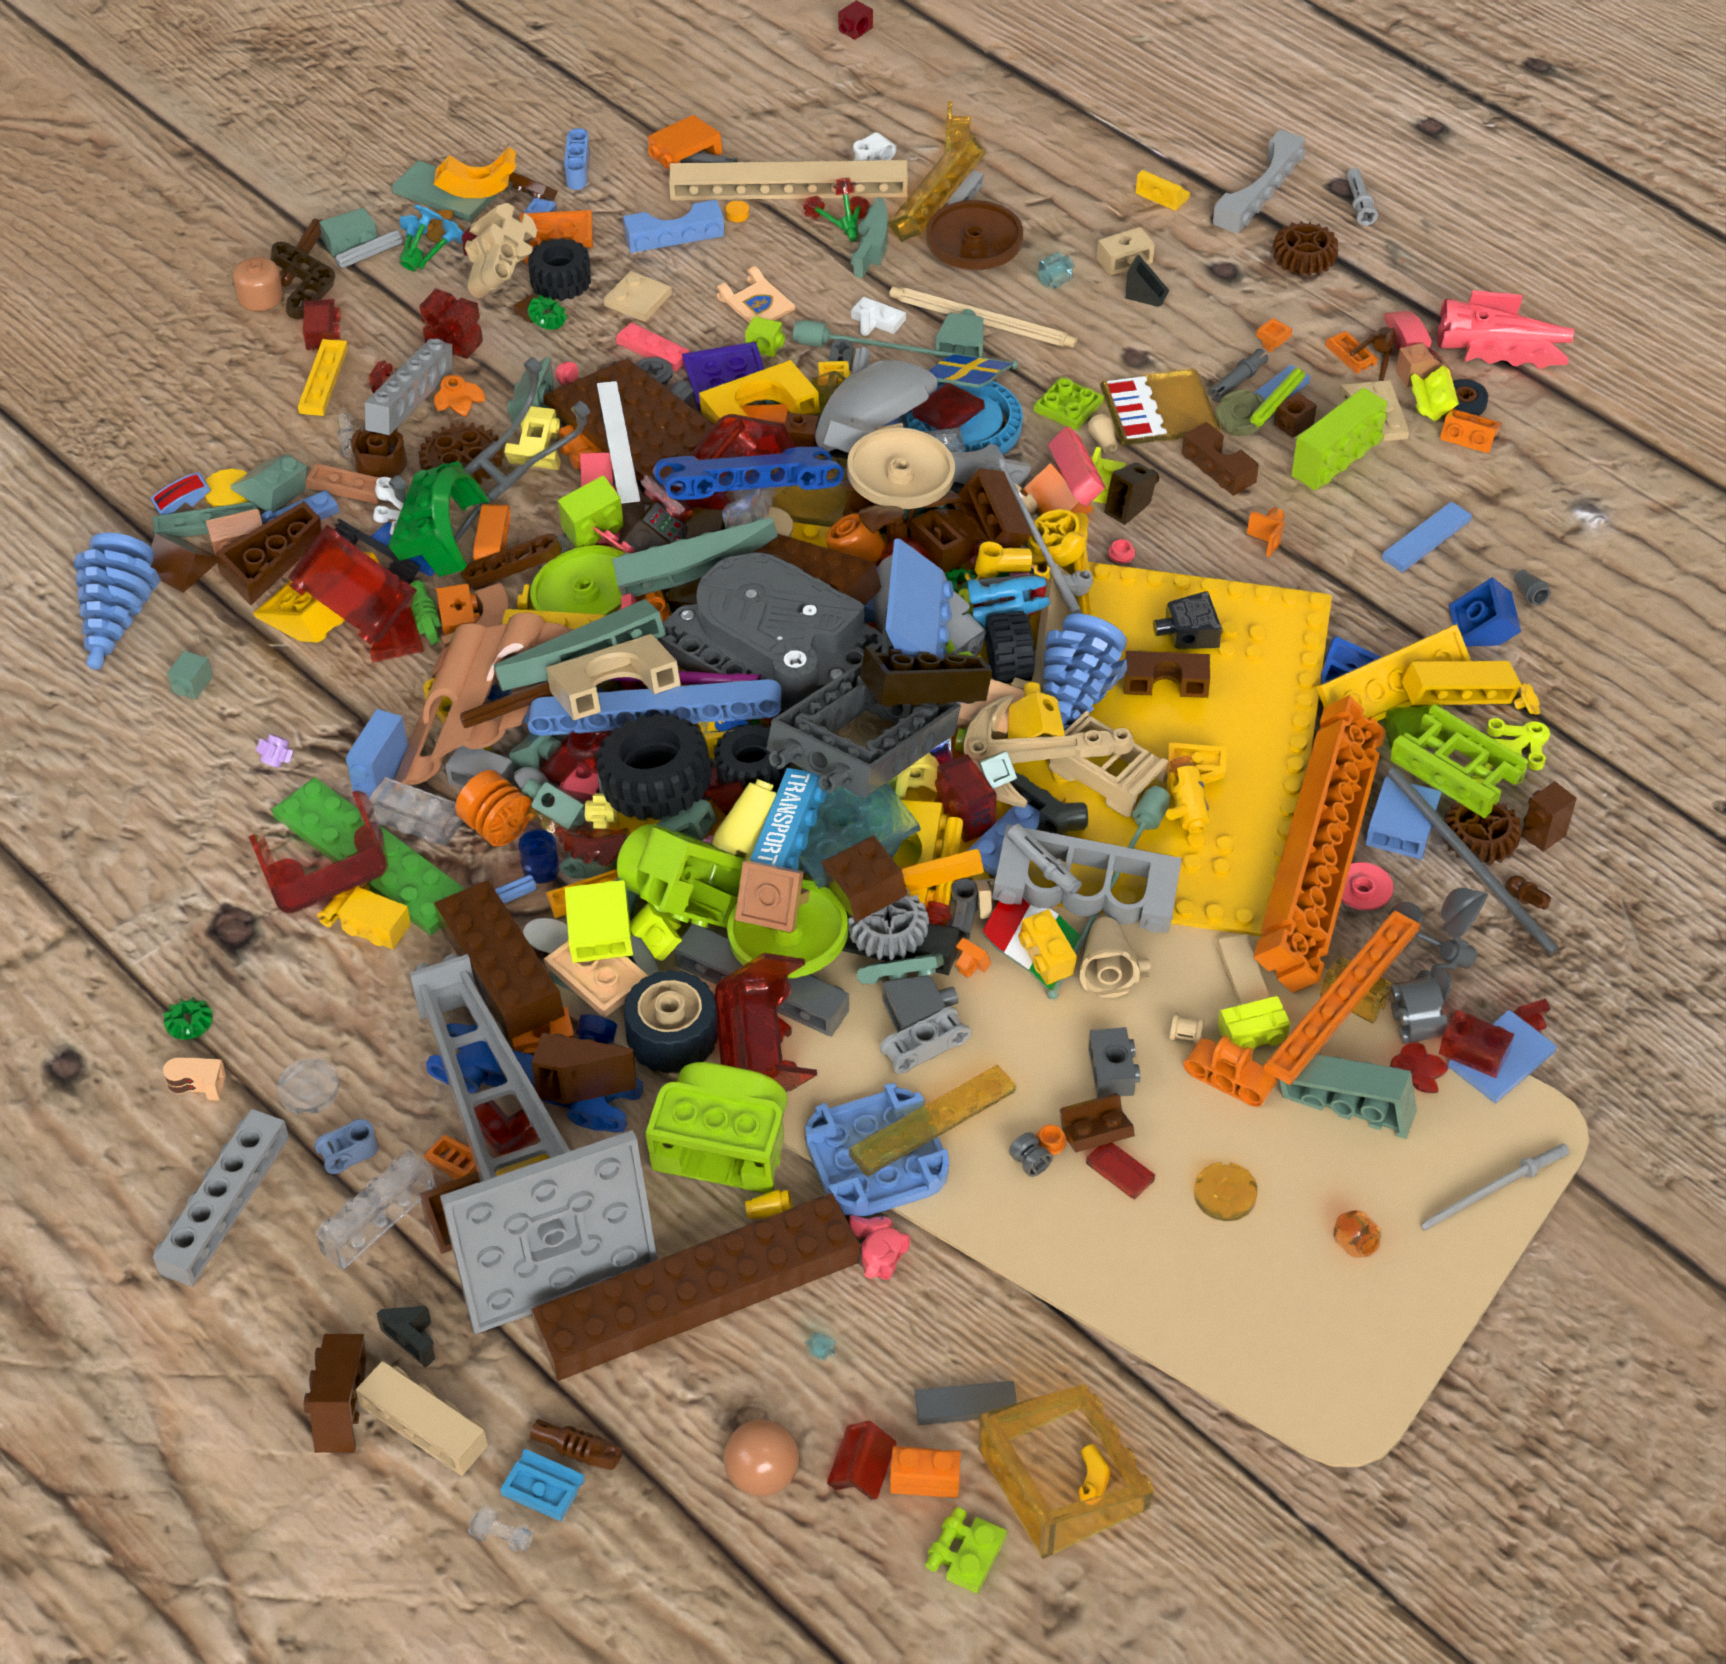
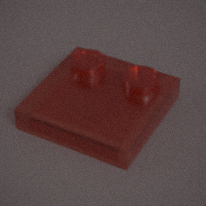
M948 382L930 395L926 401L913 408L912 413L914 418L950 435L984 410L985 404L984 400Z

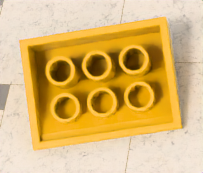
M325 551L254 611L253 614L257 619L300 642L318 643L326 638V633L333 627L342 624L345 621V617L351 611L359 609L367 597L377 593L381 589V585L388 580V577L373 552Z

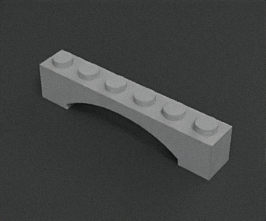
M1279 129L1269 141L1267 161L1271 162L1267 171L1250 186L1232 194L1225 193L1215 205L1213 225L1237 234L1245 226L1247 227L1252 217L1261 211L1266 200L1269 201L1272 198L1277 187L1280 188L1287 175L1293 173L1297 163L1303 161L1306 154V149L1304 148L1305 138Z

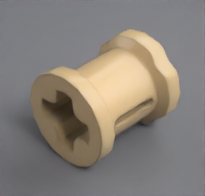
M1174 1013L1169 1040L1174 1041L1178 1038L1194 1041L1197 1044L1202 1037L1204 1019L1193 1020L1180 1017L1178 1013Z

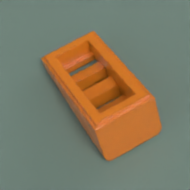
M445 1134L423 1155L425 1160L454 1180L477 1171L470 1147ZM449 1148H451V1150L445 1155V1157H444V1158H441V1156H442Z

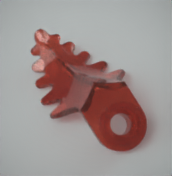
M560 826L555 829L560 843H564V850L566 852L571 850L572 858L577 859L581 854L584 864H590L594 859H597L599 865L602 866L610 864L619 855L624 841L631 834L628 828L620 830L594 829L592 834L584 830H578L577 834L572 830L566 831L565 828Z

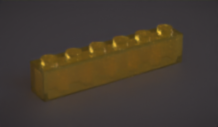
M973 134L950 146L890 219L888 225L901 242L915 237L924 231L930 218L945 205L986 154Z

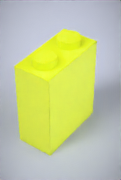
M607 881L604 883L565 887L568 938L572 962L632 956L633 949L625 881Z

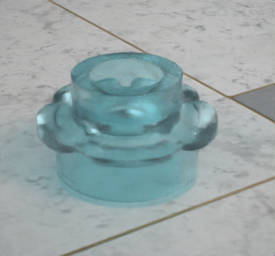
M812 1332L810 1339L805 1340V1345L810 1347L808 1353L811 1356L826 1360L827 1356L835 1355L834 1347L836 1341L833 1338L818 1332Z

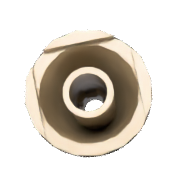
M1110 917L1099 918L1091 925L1079 968V977L1083 988L1087 991L1090 989L1096 992L1097 996L1101 998H1116L1131 991L1130 987L1135 982L1136 984L1138 983L1140 977L1139 964L1119 922Z

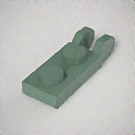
M935 953L868 964V966L865 965L858 970V973H856L860 983L867 985L868 983H877V981H881L884 976L888 975L889 980L907 978V972L918 971V976L936 973V968L944 965L943 954Z

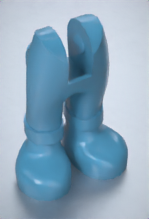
M1025 576L1009 579L997 584H989V587L982 586L977 579L968 580V590L972 605L991 599L993 601L999 598L1015 597L1014 600L994 603L991 606L973 607L975 620L985 629L987 618L991 614L1024 611L1025 614H1030L1051 604L1049 596L1029 599L1028 594L1029 589L1034 590L1046 586V578Z

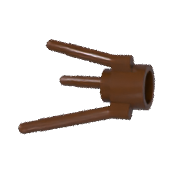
M1389 327L1380 328L1376 334H1370L1368 339L1350 352V356H1354L1370 343H1373L1377 351L1384 352L1378 381H1384L1389 357L1392 352V345L1396 340L1395 329Z

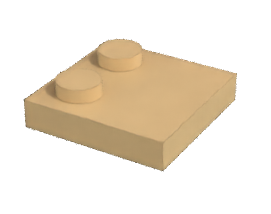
M630 271L604 297V306L646 322L672 295V287Z

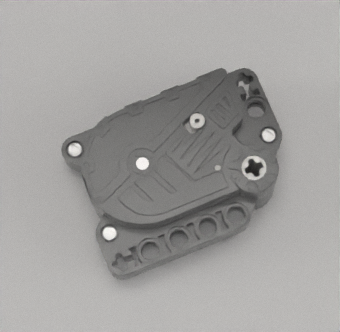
M751 553L730 556L717 562L700 580L696 594L697 604L681 606L662 623L665 636L657 639L677 661V666L685 671L721 674L761 675L762 680L770 679L777 681L782 687L780 714L861 663L865 646L876 647V652L881 653L882 633L865 624L864 605L845 593L842 594L830 587L829 584L810 576L797 566L774 557V555Z

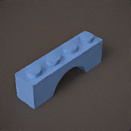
M717 199L693 203L692 209L688 214L674 220L657 219L647 212L623 216L624 236L630 253L724 236L723 215Z

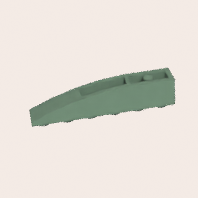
M773 518L758 519L752 523L740 526L735 525L725 530L713 533L707 532L694 538L680 539L674 543L652 546L647 550L625 553L620 557L612 558L619 590L622 596L632 593L636 597L702 578L717 562L730 556L751 554L778 537Z
M644 599L496 663L493 667L500 689L505 691L548 680L546 667L649 634L658 639L665 636V631L659 611Z

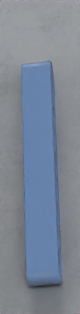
M765 679L677 686L654 694L650 689L597 693L601 712L577 720L571 718L554 696L540 697L534 699L530 704L528 729L533 734L539 736L610 731L616 727H622L623 722L628 720L634 721L639 716L646 715V717H651L654 714H662L666 717L669 714L675 715L680 720L684 718L692 724H698V722L771 718L777 716L780 712L782 687L777 681Z

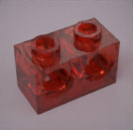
M1456 1010L1442 1036L1438 1054L1497 1078L1510 1053L1515 1034L1503 1027L1480 1020L1474 1015Z

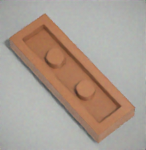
M316 463L305 480L306 488L317 491L327 490L331 494L379 504L381 501L375 493L376 481L379 477Z

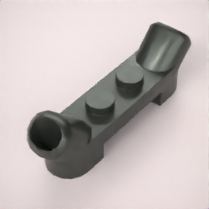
M1015 772L1017 779L1010 781V783L1027 800V804L1040 811V831L1065 835L1068 831L1085 830L1087 828L1088 808L1084 802L1062 803L1047 790L1039 788L1030 782L1027 777ZM977 786L983 793H985L986 795H988L989 797H991V796H990L989 794H987L984 790H982L979 786Z

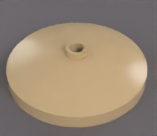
M886 428L871 432L859 439L853 445L848 455L847 475L853 488L867 500L884 507L897 506L902 509H914L930 505L941 499L950 490L954 480L955 462L949 449L937 438L915 429Z

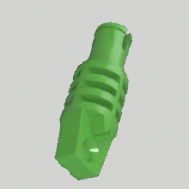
M414 581L408 587L413 600L411 610L419 634L425 633L430 644L433 645L441 641L438 628L442 624L435 602L432 598L428 597L424 582Z

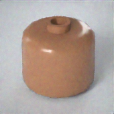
M251 257L240 262L233 270V282L237 299L240 305L247 310L255 312L266 311L277 306L283 299L284 290L280 271L272 260L264 257Z

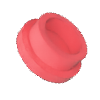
M567 361L558 365L555 376L557 381L562 386H565L578 379L579 370L575 363Z
M1119 539L1114 541L1109 547L1108 556L1115 563H1129L1134 559L1135 549L1128 540Z

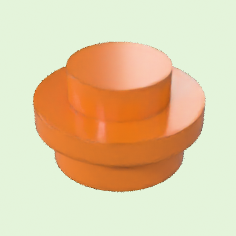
M1045 1125L1036 1134L1040 1142L1039 1145L1047 1148L1052 1155L1061 1153L1066 1147V1135L1056 1125Z

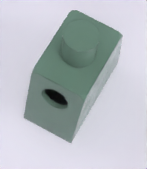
M964 309L961 314H948L936 335V350L983 357V318L976 316L975 312L971 309ZM935 355V357L947 358L945 356Z
M530 778L524 786L522 793L533 799L531 807L566 829L579 831L585 821V801L552 782L545 781L542 785ZM554 796L555 803L551 806L549 801Z

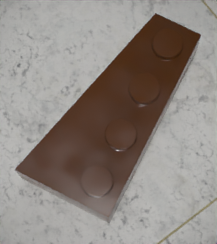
M303 501L216 552L219 573L251 606L322 538L320 517Z

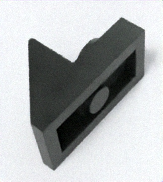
M428 1307L381 1309L376 1313L380 1330L425 1368L435 1360L432 1346L434 1342L424 1331L431 1324Z

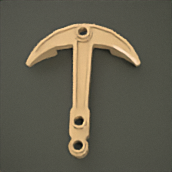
M1008 695L984 707L969 724L964 739V760L966 768L976 785L987 794L1001 802L1025 808L1027 800L1016 791L1010 782L991 790L988 789L978 761L1002 751H1007L1011 763L1073 756L1079 758L1109 756L1113 752L1127 754L1133 748V735L1126 728H1118L1113 733L1090 730L1070 736L994 740L991 738L992 732H996L1003 714L1013 702V698Z

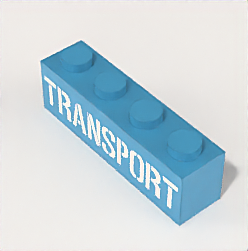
M786 769L750 858L751 861L798 870L800 854L807 847L811 826H815L820 803L825 801L827 789L823 792L819 787V778L821 776L804 770Z

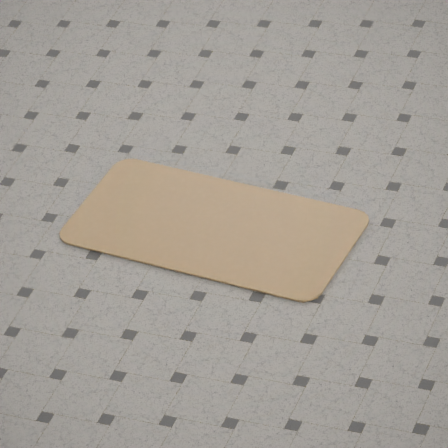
M810 870L814 882L829 888L824 872ZM640 896L636 902L632 919L648 903L640 898ZM930 907V910H929V923H930L931 914H932V908H931V907ZM1050 907L1080 935L1091 917L1075 915L1063 907ZM976 910L970 939L967 940L988 953L992 963L985 973L977 969L967 978L959 973V968L955 966L960 957L957 951L949 975L940 973L928 975L933 978L938 990L952 986L955 988L958 1004L952 1006L958 1011V1018L963 1025H967L971 1029V1036L962 1045L953 1047L903 1074L895 1073L892 1068V1061L887 1055H883L879 1049L880 1044L886 1037L897 1033L883 1003V982L892 980H889L888 975L884 976L881 981H877V983H868L866 985L860 983L856 974L861 967L863 968L865 965L868 966V964L871 965L872 963L884 962V960L879 961V959L841 951L830 964L812 973L819 980L832 986H838L849 993V1013L832 1037L699 977L701 981L706 982L715 996L718 1024V1040L715 1044V1049L704 1062L756 1071L776 1080L785 1089L788 1103L783 1116L784 1147L812 1163L806 1147L805 1126L809 1118L815 1113V1107L825 1102L829 1109L884 1092V1084L896 1083L897 1088L908 1089L913 1093L918 1091L925 1099V1109L944 1150L947 1149L949 1174L946 1184L939 1192L930 1197L890 1210L1299 1453L1332 1467H1360L1380 1460L1400 1442L1582 1165L1590 1142L1587 1122L1575 1103L1554 1087L1533 1076L1528 1075L1495 1104L1448 1067L1449 1060L1469 1044L1468 1042L1447 1032V1035L1438 1038L1402 1044L1399 1034V1026H1402L1401 1020H1394L1391 1002L1368 991L1317 1054L1340 1057L1357 1062H1369L1374 1065L1392 1068L1398 1067L1411 1071L1417 1112L1407 1139L1395 1136L1396 1130L1382 1126L1381 1131L1368 1127L1370 1121L1351 1116L1350 1120L1339 1117L1337 1113L1328 1107H1324L1321 1111L1283 1098L1278 1078L1276 1085L1262 1106L1253 1107L1192 1077L1184 1069L1183 1063L1196 1044L1194 1041L1178 1038L1174 1041L1169 1040L1173 1015L1178 1013L1183 1018L1193 1020L1204 1019L1201 1039H1209L1219 1043L1222 1038L1217 1025L1219 1010L1238 1006L1239 1004L1218 950L1217 941L1220 938L1242 935L1238 933L1171 923L1168 933H1153L1147 929L1138 928L1139 921L1132 924H1120L1129 945L1136 956H1138V959H1149L1151 967L1149 969L1150 977H1139L1138 983L1136 984L1135 982L1130 987V992L1116 998L1098 997L1096 992L1090 989L1088 991L1085 990L1080 982L1079 968L1089 936L1088 933L1077 954L1074 974L1064 978L1057 991L1058 997L1050 999L1047 996L1048 990L1027 970L999 952L984 937L982 930L989 918L980 919ZM1099 913L1096 920L1107 916ZM689 918L688 923L678 920L682 925L676 931L680 938L683 937L693 924L690 922L691 918ZM708 923L707 928L728 938L727 928ZM1247 935L1252 950L1255 952L1257 941L1262 937ZM674 950L663 961L655 959L653 956L659 972L667 970L688 972L676 966ZM1257 961L1270 997H1279L1283 1010H1285L1290 1020L1289 1034L1339 976L1323 968L1320 982L1292 993L1278 981L1275 970L1269 972ZM918 971L907 972V978L920 976H918ZM556 984L560 991L563 1007L568 1006L572 1021L613 1045H623L629 1048L624 1020L625 1003L604 1018L575 992ZM1126 1027L1128 1038L1134 1039L1135 1057L1132 1059L1133 1064L1139 1065L1140 1083H1135L1133 1096H1121L1123 1113L1134 1126L1135 1136L1075 1152L1067 1141L1065 1149L1061 1153L1053 1155V1160L1045 1171L1035 1177L1028 1176L1022 1168V1163L1015 1161L1009 1154L1010 1146L1018 1137L1027 1132H1032L1036 1136L1037 1132L1045 1125L1053 1124L1062 1129L1060 1109L1062 1107L1097 1098L1088 1050L1090 1030ZM1282 1043L1275 1046L1269 1044L1257 1046L1253 1050L1252 1061L1264 1066ZM658 1071L675 1082H677L680 1073H662L661 1071ZM1564 1143L1567 1145L1569 1155L1538 1170L1536 1176L1532 1178L1523 1176L1426 1231L1421 1227L1427 1220L1446 1208L1520 1168L1519 1163L1521 1159L1525 1157L1532 1159L1550 1149L1552 1150L1556 1146H1560V1144Z

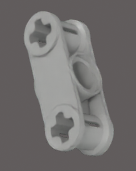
M949 1006L898 1033L889 1035L882 1041L879 1049L883 1055H887L892 1061V1068L895 1073L903 1074L953 1047L962 1045L969 1039L972 1031L969 1026L963 1025L958 1018L956 1008Z

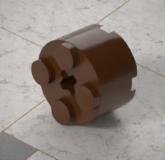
M360 428L352 436L351 447L355 468L358 473L392 479L404 471L407 465L403 435L397 431V428L390 435L368 430L361 432Z

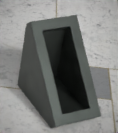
M1137 255L1127 271L1125 299L1159 307L1163 304L1169 289L1141 256Z

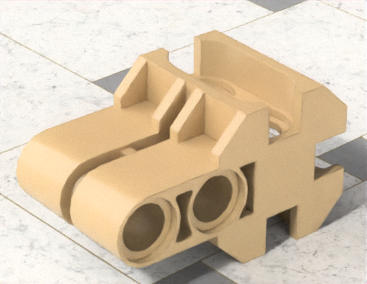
M509 203L496 206L471 225L469 232L478 237L472 241L468 240L465 250L470 261L473 262L468 280V290L476 298H483L509 280L515 265L532 252L533 247L525 243V241L531 237H536L538 230L532 217L525 213L522 216L521 222L514 219L512 215L515 207Z

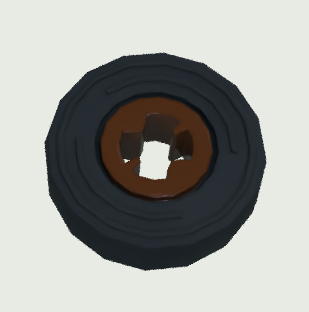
M1458 379L1453 381L1459 403L1454 409L1478 416L1486 410L1489 396L1486 388L1473 380Z

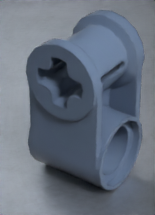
M357 1119L335 1131L320 1136L315 1141L314 1148L325 1160L324 1167L326 1171L330 1174H337L352 1165L373 1157L377 1153L379 1145L372 1124L365 1119Z

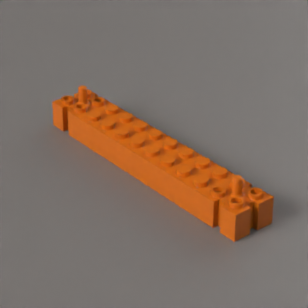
M1350 695L1323 709L1320 720L1321 730L1317 731L1262 923L1261 932L1263 937L1258 939L1253 958L1269 972L1275 970L1278 981L1292 993L1314 985L1321 980L1324 963L1320 958L1328 953L1380 756L1375 749L1382 746L1386 730L1372 716L1366 718L1363 715L1364 709Z

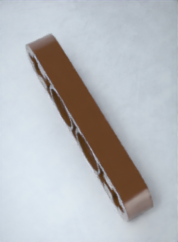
M545 534L472 562L462 571L461 576L465 583L469 585V588L476 589L550 561L561 553L562 546L554 534ZM525 554H528L525 558L519 560L520 557H522ZM504 563L501 567L495 569L499 564Z

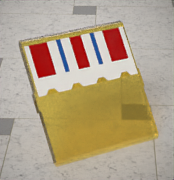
M1195 369L1106 380L1100 384L1118 437L1124 446L1177 440L1178 438H1183V434L1206 421L1220 431L1198 371Z

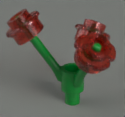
M850 177L836 179V184L833 185L836 195H843L846 214L840 220L824 211L825 203L817 195L807 198L803 209L805 210L804 215L806 217L816 219L822 215L843 230L850 242H854L858 239L856 232L858 230L857 219L866 216L870 203L861 196H854L849 200L848 194L855 192L854 185H856V182H851Z

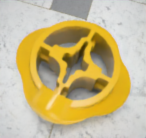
M1057 509L1042 514L1034 521L1054 562L1060 567L1073 563L1084 553L1087 546V526L1089 524L1086 514ZM1032 534L1028 539V549L1032 553V564L1047 566L1048 563Z

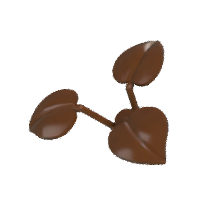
M848 478L842 480V486L845 489L857 492ZM949 490L941 499L922 508L937 507L955 501H963V498ZM872 505L862 508L859 511V518L863 525L873 534L886 525L888 545L894 546V539H901L907 544L908 528L911 527V520L916 508L910 509L906 520L904 519V510L900 507Z

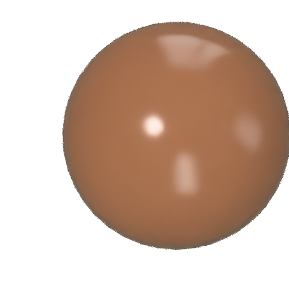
M767 1419L748 1421L739 1426L727 1440L723 1455L724 1468L730 1481L739 1490L755 1496L772 1495L783 1490L793 1480L799 1465L798 1446L792 1434L781 1424Z

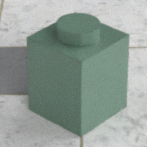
M187 651L180 655L167 672L172 692L193 699H197L213 678L209 659Z

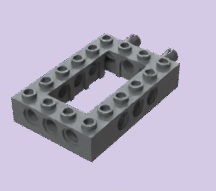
M861 662L772 719L766 750L771 752L769 755L770 764L773 767L777 765V769H782L789 762H792L807 772H813L821 776L819 778V787L823 792L827 789L826 793L829 794L841 786L856 796L866 798L953 736L961 705L956 702H949L946 705L937 703H922L919 706L896 704L892 707L880 705L860 678ZM867 710L877 714L881 719L896 723L892 728L883 730V734L876 739H870L866 743L865 748L853 743L848 738L845 739L834 734V732Z

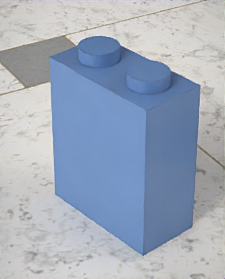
M376 709L348 752L346 761L354 795L379 802L396 776L408 746L402 716Z
M1385 777L1369 824L1365 845L1422 860L1433 825L1389 777ZM1410 783L1437 812L1442 792Z

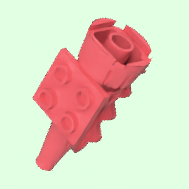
M1472 290L1468 303L1454 299H1444L1440 311L1442 319L1441 325H1438L1437 343L1438 347L1442 349L1467 348L1465 362L1474 358H1482L1488 364L1504 360L1508 361L1512 366L1533 363L1537 368L1542 369L1550 365L1568 364V357L1552 343H1572L1574 328L1520 316L1518 310L1523 295Z

